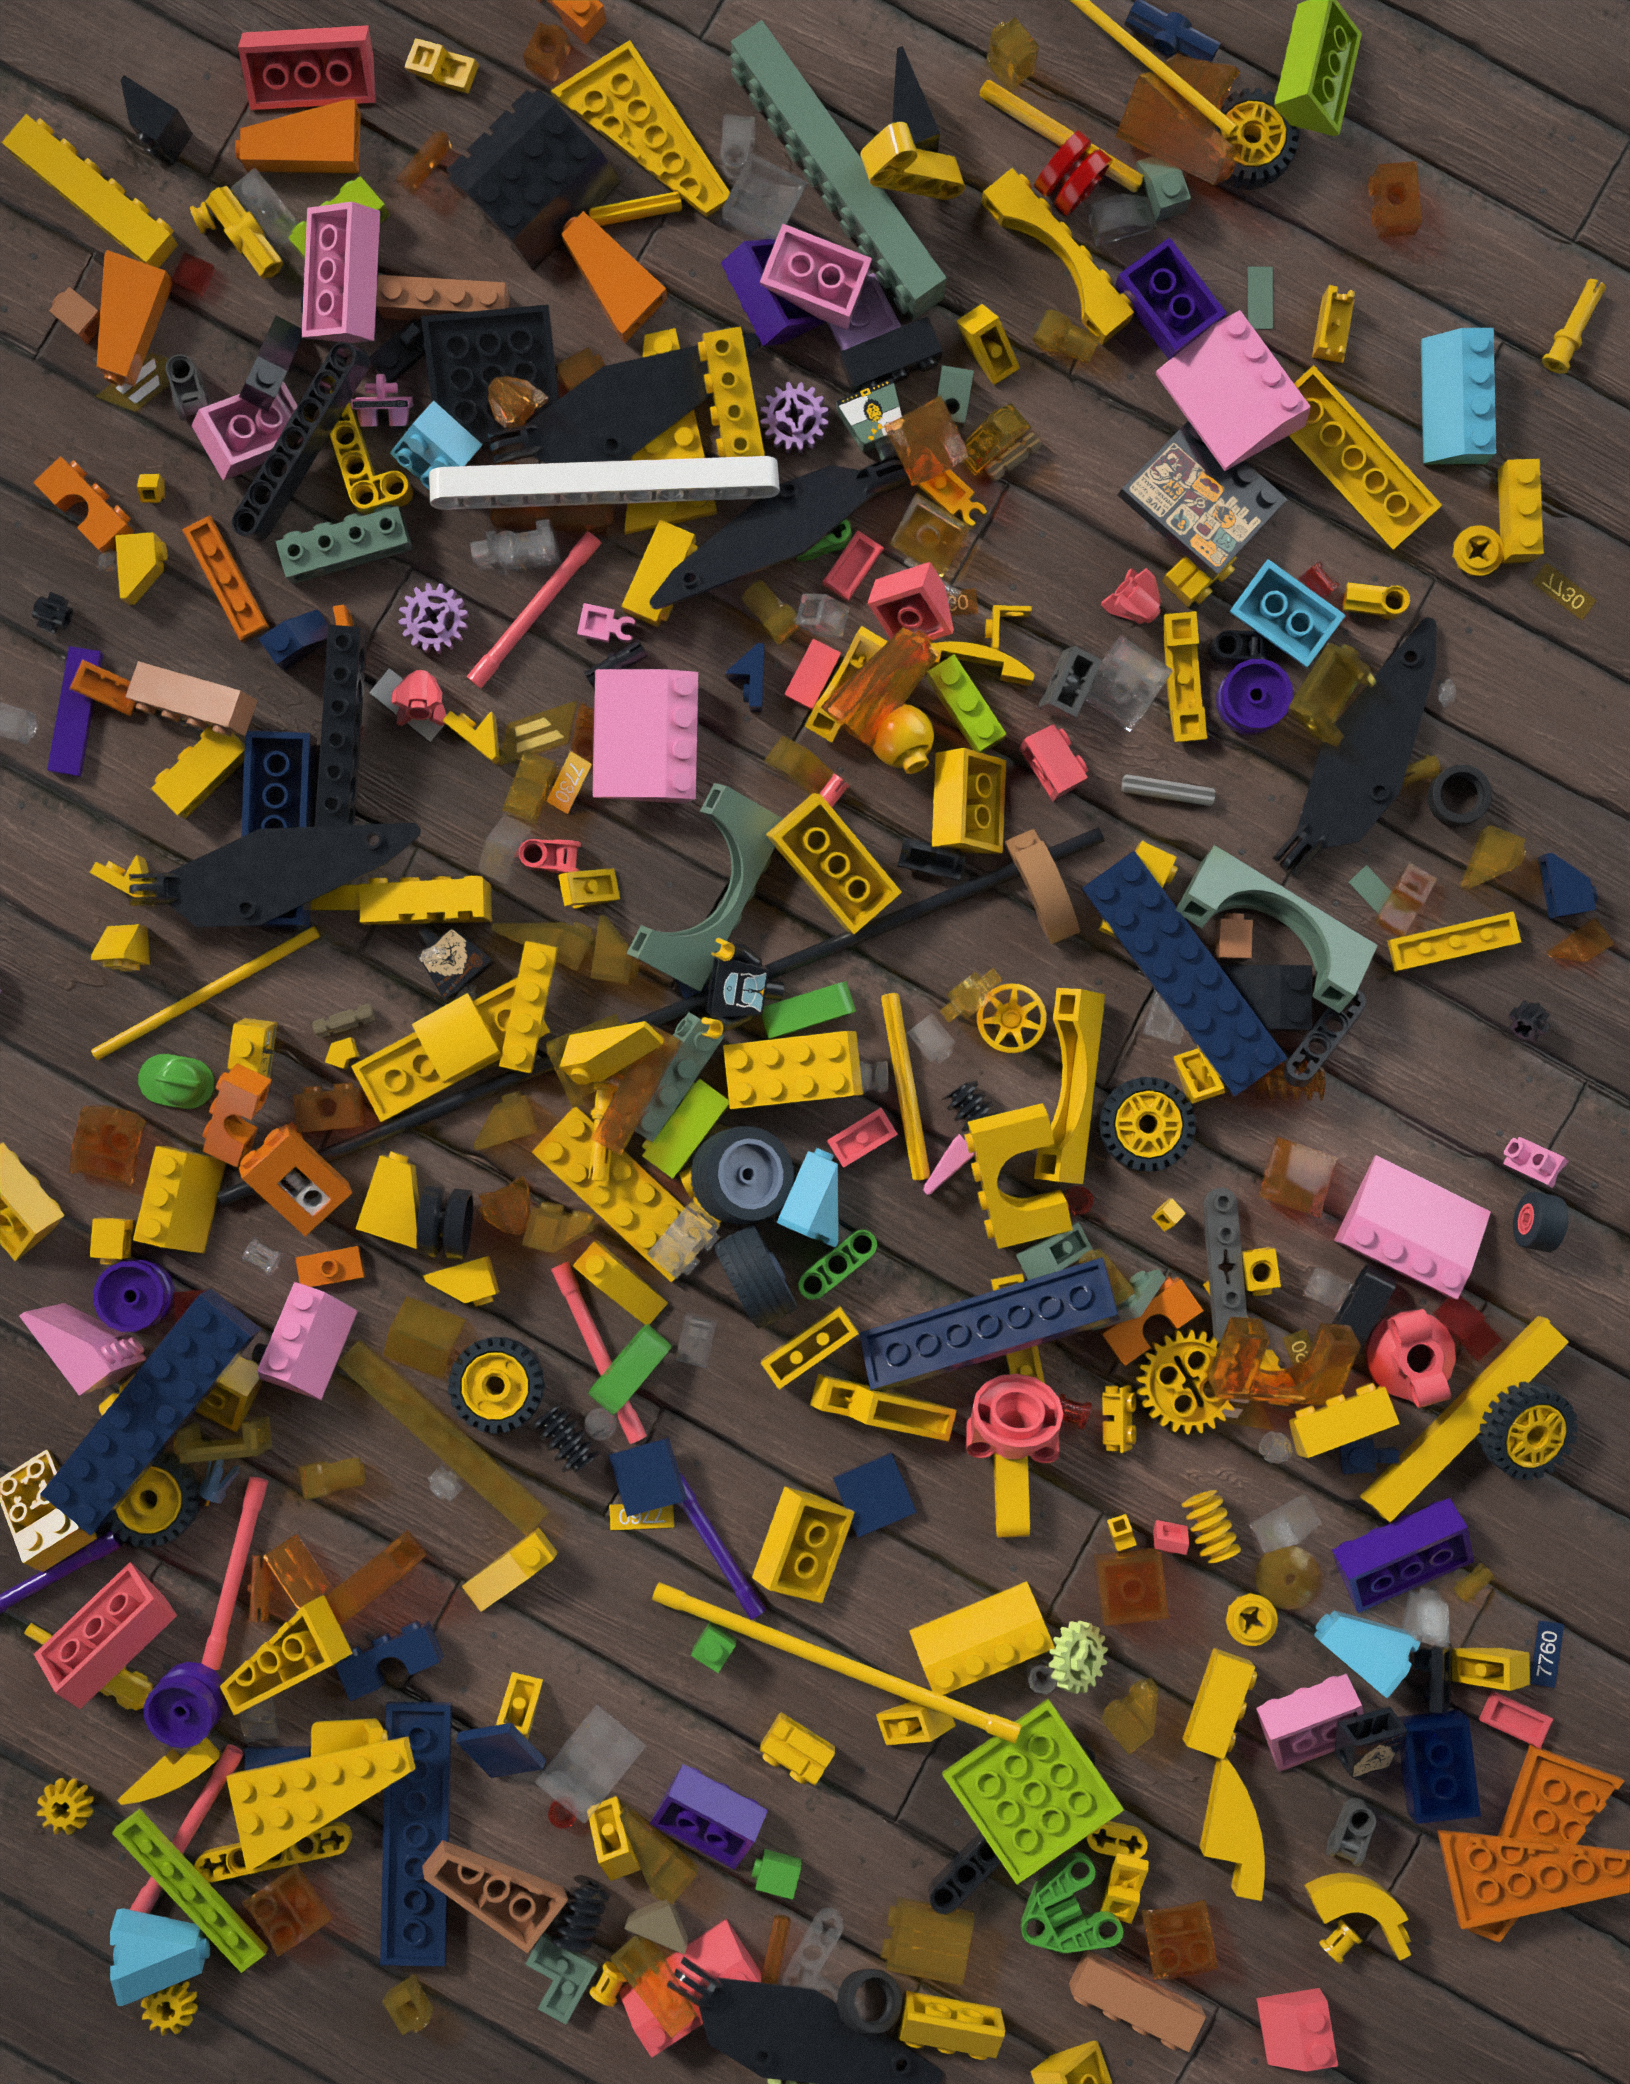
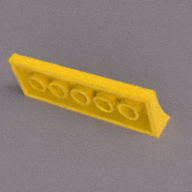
M1313 365L1294 383L1311 408L1305 427L1290 434L1289 437L1394 550L1441 508L1442 504Z

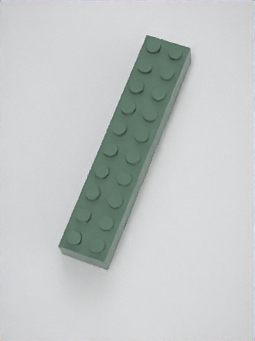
M763 20L730 41L731 55L729 57L732 63L731 74L739 86L745 85L750 92L749 99L758 112L763 110L768 117L767 124L776 137L780 135L787 144L785 149L789 157L794 162L799 161L805 169L803 174L809 185L813 188L817 186L823 194L821 199L830 213L835 211L841 220L839 224L844 234L848 238L853 236L859 245L857 249L860 254L872 258V264L878 271L875 274L879 283L884 289L890 288L895 295L894 302L903 315L908 313L913 321L944 299L946 276L883 188L874 187L870 184L862 159Z

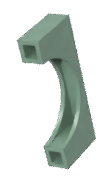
M716 783L713 784L700 812L715 823L723 834L729 848L731 877L724 899L710 917L702 923L683 931L661 932L641 925L626 953L700 992L703 986H706L711 980L714 959L711 953L718 952L721 949V944L715 942L716 938L727 941L732 930L739 925L742 918L741 912L746 902L750 901L754 896L756 883L760 875L770 865V856L775 846L766 834L783 820V818L728 786Z
M1214 845L1200 863L1176 911L1201 928L1215 914L1233 908L1253 909L1278 919L1300 938L1312 958L1316 975V984L1312 996L1340 1013L1356 995L1378 945Z

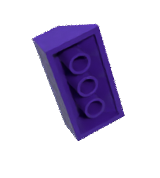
M1450 1498L1441 1502L1431 1503L1421 1511L1411 1515H1404L1396 1522L1382 1528L1372 1529L1368 1534L1353 1541H1345L1337 1548L1332 1549L1336 1567L1357 1613L1474 1562L1468 1527Z

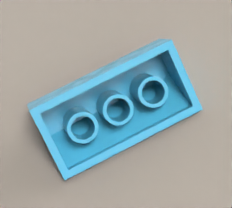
M1460 328L1422 338L1423 465L1486 464L1496 454L1494 328Z

